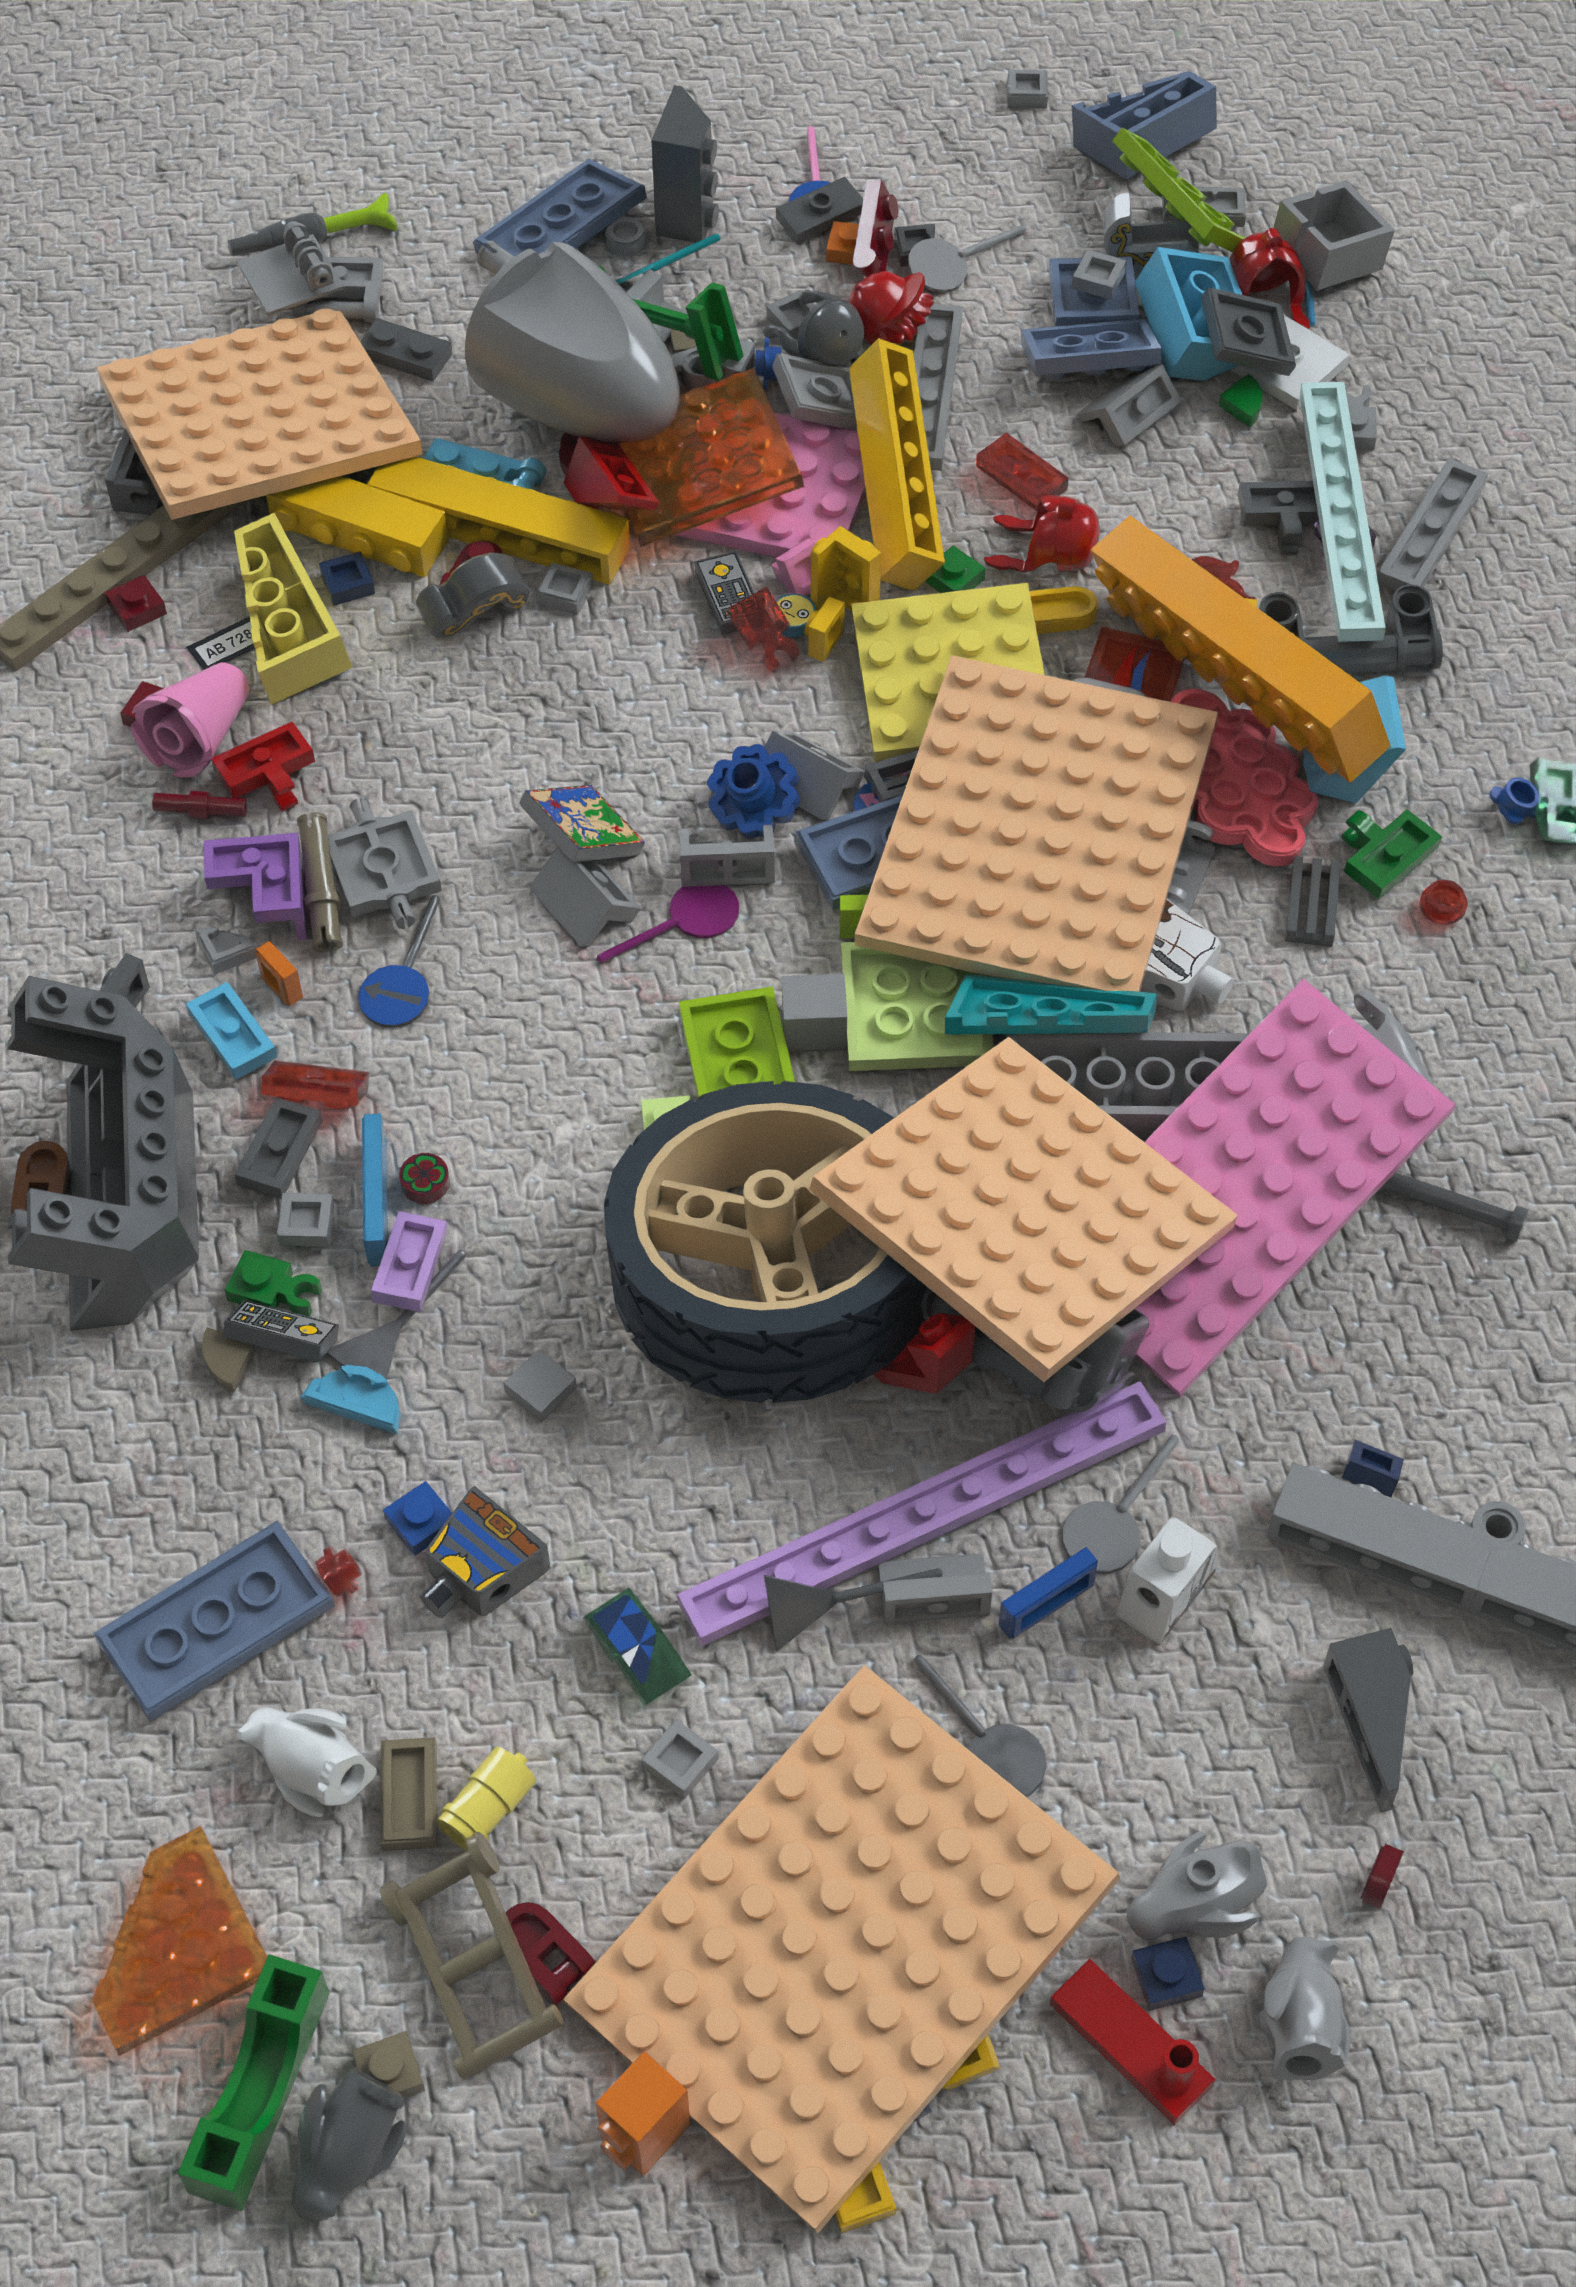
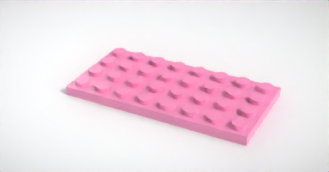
M1304 978L1145 1141L1148 1146L1238 1215L1232 1230L1135 1308V1310L1144 1314L1149 1320V1328L1135 1358L1179 1397L1188 1390L1455 1110V1103Z

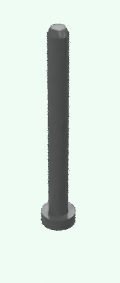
M1396 1172L1381 1187L1382 1189L1506 1230L1505 1238L1518 1242L1529 1210L1516 1205L1512 1212Z

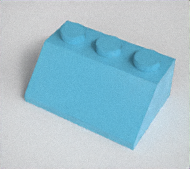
M1157 247L1136 279L1135 285L1151 330L1161 346V358L1168 376L1205 381L1239 366L1215 360L1201 301V296L1207 287L1242 295L1229 258Z

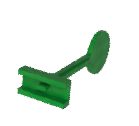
M711 282L685 307L687 314L633 299L652 324L683 332L686 337L695 340L705 378L719 381L723 377L721 366L728 359L740 361L744 357L725 286Z

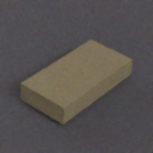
M436 1738L381 1740L380 1844L382 1851L438 1848V1825L436 1822L438 1819Z

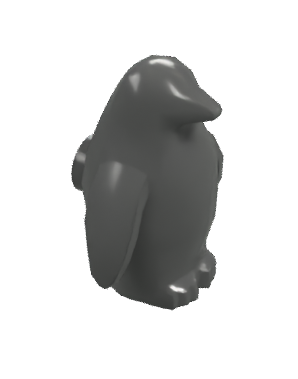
M354 2067L350 2068L327 2098L326 2085L319 2084L314 2088L300 2116L298 2129L299 2152L296 2180L292 2190V2205L298 2216L306 2221L319 2222L334 2217L340 2201L356 2186L375 2177L389 2166L404 2142L407 2124L402 2120L394 2125L393 2122L397 2110L404 2106L406 2099L394 2089Z

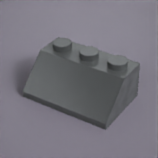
M674 85L651 140L656 236L696 243L705 239L708 229H714L718 220L719 205L713 203V197L718 184V173L712 171V165L717 153V140L711 139V120L682 86Z

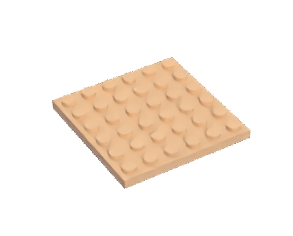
M319 309L313 314L293 319H279L273 324L252 329H238L232 334L212 339L202 338L194 341L192 344L172 349H157L151 354L131 359H117L110 364L97 367L99 381L124 429L126 428L131 443L171 520L423 455L421 439L341 311Z
M1007 1037L812 1177L809 1187L811 1192L1043 1382L1232 1230L1238 1217L1231 1209L1010 1037Z

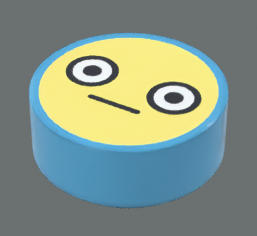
M786 594L779 597L773 603L771 609L773 628L779 634L786 637L804 636L807 620L810 614L816 610L814 603L811 599L801 594Z

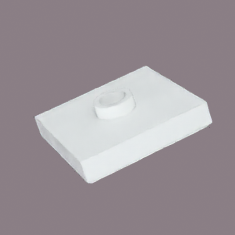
M1284 315L1296 367L1290 376L1242 365L1230 370L1241 377L1250 374L1258 382L1262 390L1293 409L1298 410L1301 407V383L1331 381L1348 366L1350 354Z

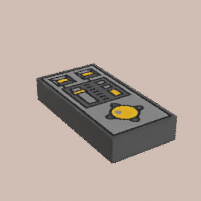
M736 551L694 561L695 574L721 635L764 624L763 611Z
M244 1299L225 1320L223 1336L231 1340L319 1362L337 1341L339 1324Z

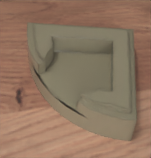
M207 1327L202 1342V1351L206 1365L220 1386L235 1393L256 1351L255 1346L228 1339L223 1336L224 1332Z

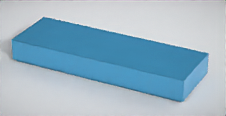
M381 1113L364 1114V1118H362L363 1243L367 1261L371 1267L380 1266L388 1243L387 1140Z

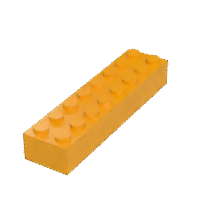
M1131 515L1091 549V553L1098 566L1095 569V574L1108 589L1110 595L1107 597V601L1122 618L1127 615L1130 616L1148 638L1153 639L1156 636L1163 641L1173 657L1179 661L1185 658L1191 662L1202 679L1208 683L1214 680L1220 684L1225 694L1235 704L1241 705L1245 703L1249 706L1256 718L1267 728H1271L1273 725L1282 731L1284 738L1293 748L1298 751L1306 749L1310 752L1316 763L1326 773L1332 775L1336 772L1351 783L1391 747L1371 690Z

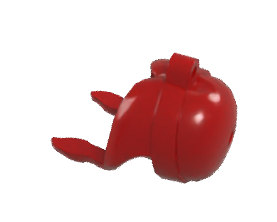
M1270 228L1265 232L1252 234L1243 239L1235 246L1229 258L1242 295L1249 297V292L1268 291L1289 281V309L1295 322L1309 330V320L1301 310V303L1305 295V271L1294 248L1289 242L1282 239L1276 228Z
M1043 496L1039 500L1037 514L1033 520H1021L1009 515L993 517L994 522L1006 530L1015 532L1034 531L1026 561L1006 555L984 557V561L988 566L998 570L1012 569L1024 573L1034 571L1050 562L1056 563L1057 569L1060 572L1083 570L1092 562L1094 557L1091 549L1099 542V518L1093 508L1088 504L1081 503L1078 499L1067 496Z

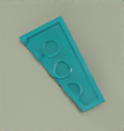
M966 974L945 1016V1035L1148 1033L1156 1012L1157 993L1103 991Z

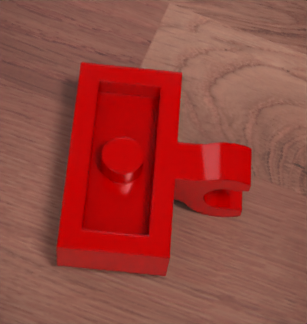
M292 721L213 757L211 762L214 772L232 798H238L267 784L277 806L281 811H284L299 804L291 791L295 788V785L288 774L314 763L315 758L313 749Z

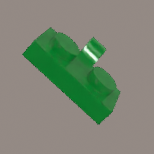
M1408 809L1384 829L1379 827L1365 812L1357 810L1346 820V824L1350 828L1341 837L1349 846L1360 850L1347 860L1343 872L1379 900L1439 847L1442 836Z

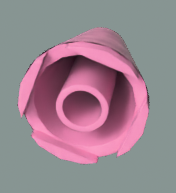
M222 662L143 698L133 708L132 714L135 713L136 721L131 724L132 734L140 750L157 767L160 768L163 764H166L176 769L172 774L180 778L194 777L203 771L210 763L249 696L250 688L245 674L239 668Z

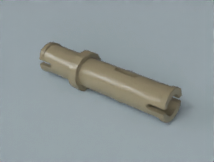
M320 812L311 813L312 823H308L307 814L297 818L307 896H305L303 902L305 910L310 914L313 949L318 952H328V942H332L333 950L343 946L338 919V910L342 906L341 898L334 888L326 825L327 816Z

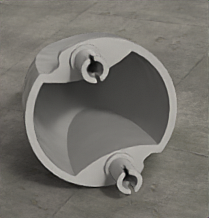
M495 241L486 242L487 247L492 249L494 253L483 245L480 247L477 253V263L495 275L482 292L472 312L465 339L467 369L473 381L480 388L505 405L550 428L573 436L587 437L602 442L618 444L648 440L660 434L671 424L676 416L679 405V382L674 363L654 325L638 304L615 280L577 249L561 242H552L545 252L539 254L532 249H527L517 256L511 255Z

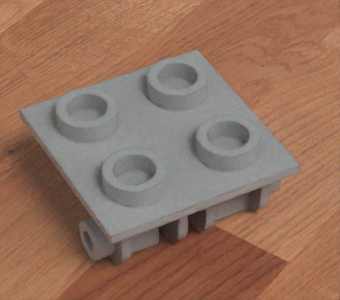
M291 221L285 225L283 233L284 244L236 260L238 267L267 316L345 289L343 282L314 235H308L305 225L296 221Z

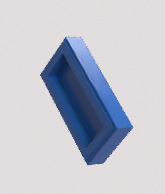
M1085 1547L1001 1602L998 1625L1007 1637L1014 1639L1093 1587L1098 1563L1096 1557Z

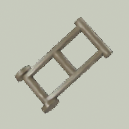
M480 1832L467 1838L468 1851L401 1888L395 1881H390L380 1887L381 1898L392 1919L399 1926H404L408 1923L462 2055L454 2059V2066L463 2080L470 2078L564 2025L559 2009L554 2004L547 2008L544 2004L490 1878L500 1871L498 1859L490 1843ZM471 1875L496 1934L443 1964L419 1904ZM505 1956L531 2017L477 2046L452 1985Z

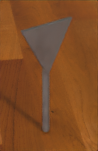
M458 1250L431 1280L424 1303L466 1257L464 1250ZM405 1309L396 1320L330 1348L326 1354L342 1366L368 1367L384 1376L387 1380L399 1332L417 1311Z

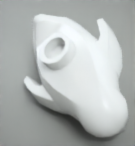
M258 1708L249 1716L246 1724L237 1733L238 1739L249 1743L251 1747L260 1751L270 1772L274 1775L275 1782L284 1799L297 1810L311 1816L321 1817L324 1814L322 1804L334 1806L348 1803L374 1779L377 1773L376 1768L337 1729L346 1727L345 1718L330 1710L301 1709L296 1712H284L273 1708Z

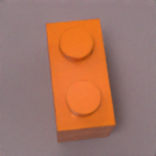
M645 2051L595 2102L599 2122L597 2130L604 2140L600 2145L601 2149L619 2168L626 2170L631 2165L643 2177L691 2126L687 2089Z

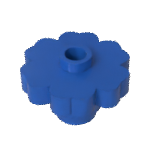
M761 744L751 745L750 747L739 746L732 754V761L722 759L716 762L713 773L707 780L708 788L713 794L708 806L725 830L739 828L742 835L747 839L758 836L764 837L763 825H772L774 832L776 822L788 823L792 820L794 810L797 809L801 800L797 790L794 788L798 783L799 776L783 753L776 752L769 755Z

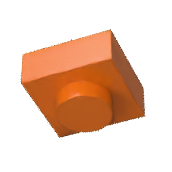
M833 221L826 248V262L854 265L853 257L859 224Z

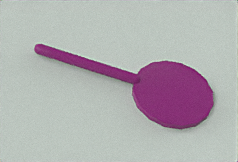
M727 885L681 887L671 899V919L598 954L597 961L603 963L674 927L680 929L684 934L695 938H712L722 935L734 926L739 917V901L736 894Z

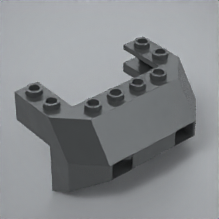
M28 976L7 1008L8 1017H11V1037L8 1040V1049L77 1064L66 1080L67 1157L71 1173L68 1195L30 1188L27 1192V1211L15 1209L8 1219V1229H12V1250L8 1255V1264L69 1275L70 1331L128 1325L185 1277L199 1260L193 1091L173 1047L124 996Z

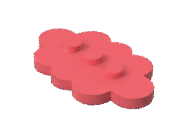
M1186 689L1177 693L1171 702L1218 712L1216 728L1192 808L1196 810L1194 821L1204 824L1213 830L1210 839L1212 842L1222 845L1242 843L1247 852L1263 864L1277 867L1293 863L1294 857L1301 855L1305 845L1306 835L1303 827L1312 821L1318 807L1317 794L1309 791L1308 783L1297 777L1300 766L1297 756L1290 749L1275 743L1276 731L1274 726L1271 728L1264 726L1256 718L1252 710L1237 709L1229 711L1225 703L1218 696L1206 690Z

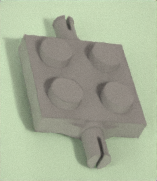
M360 797V809L356 798L350 803V809L357 823L344 831L328 835L331 864L351 916L354 918L380 909L390 908L397 928L405 929L404 918L409 928L415 923L416 919L408 902L442 891L440 878L413 811L392 817H374L368 799Z

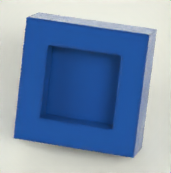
M424 1481L383 1509L385 1520L414 1556L428 1547L452 1514L427 1481Z

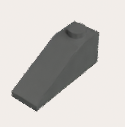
M1392 1628L1330 1643L1323 1665L1380 1812L1391 1810L1399 1789L1410 1678L1413 1675V1663L1407 1647L1404 1644L1398 1645Z

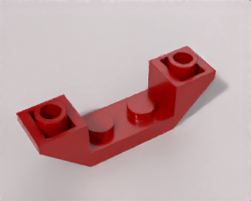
M941 1313L930 1317L922 1323L919 1328L920 1333L906 1345V1348L887 1367L876 1372L873 1376L883 1384L937 1394L972 1362L975 1325L964 1316Z

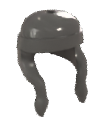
M804 290L800 293L799 296L802 303L816 302L818 304L811 308L802 320L798 331V342L783 327L769 325L763 330L764 337L769 339L778 338L782 348L789 355L819 361L831 366L850 367L859 358L858 352L864 339V324L853 305L832 294L821 291L812 292L810 290Z

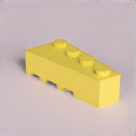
M275 513L235 530L240 570L246 592L245 600L252 627L250 628L252 641L257 656V670L271 705L353 668L338 629Z

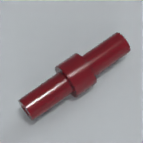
M191 790L189 795L154 793L152 808L153 811L188 813L189 818L209 819L210 815L246 817L247 799L214 797L209 791Z

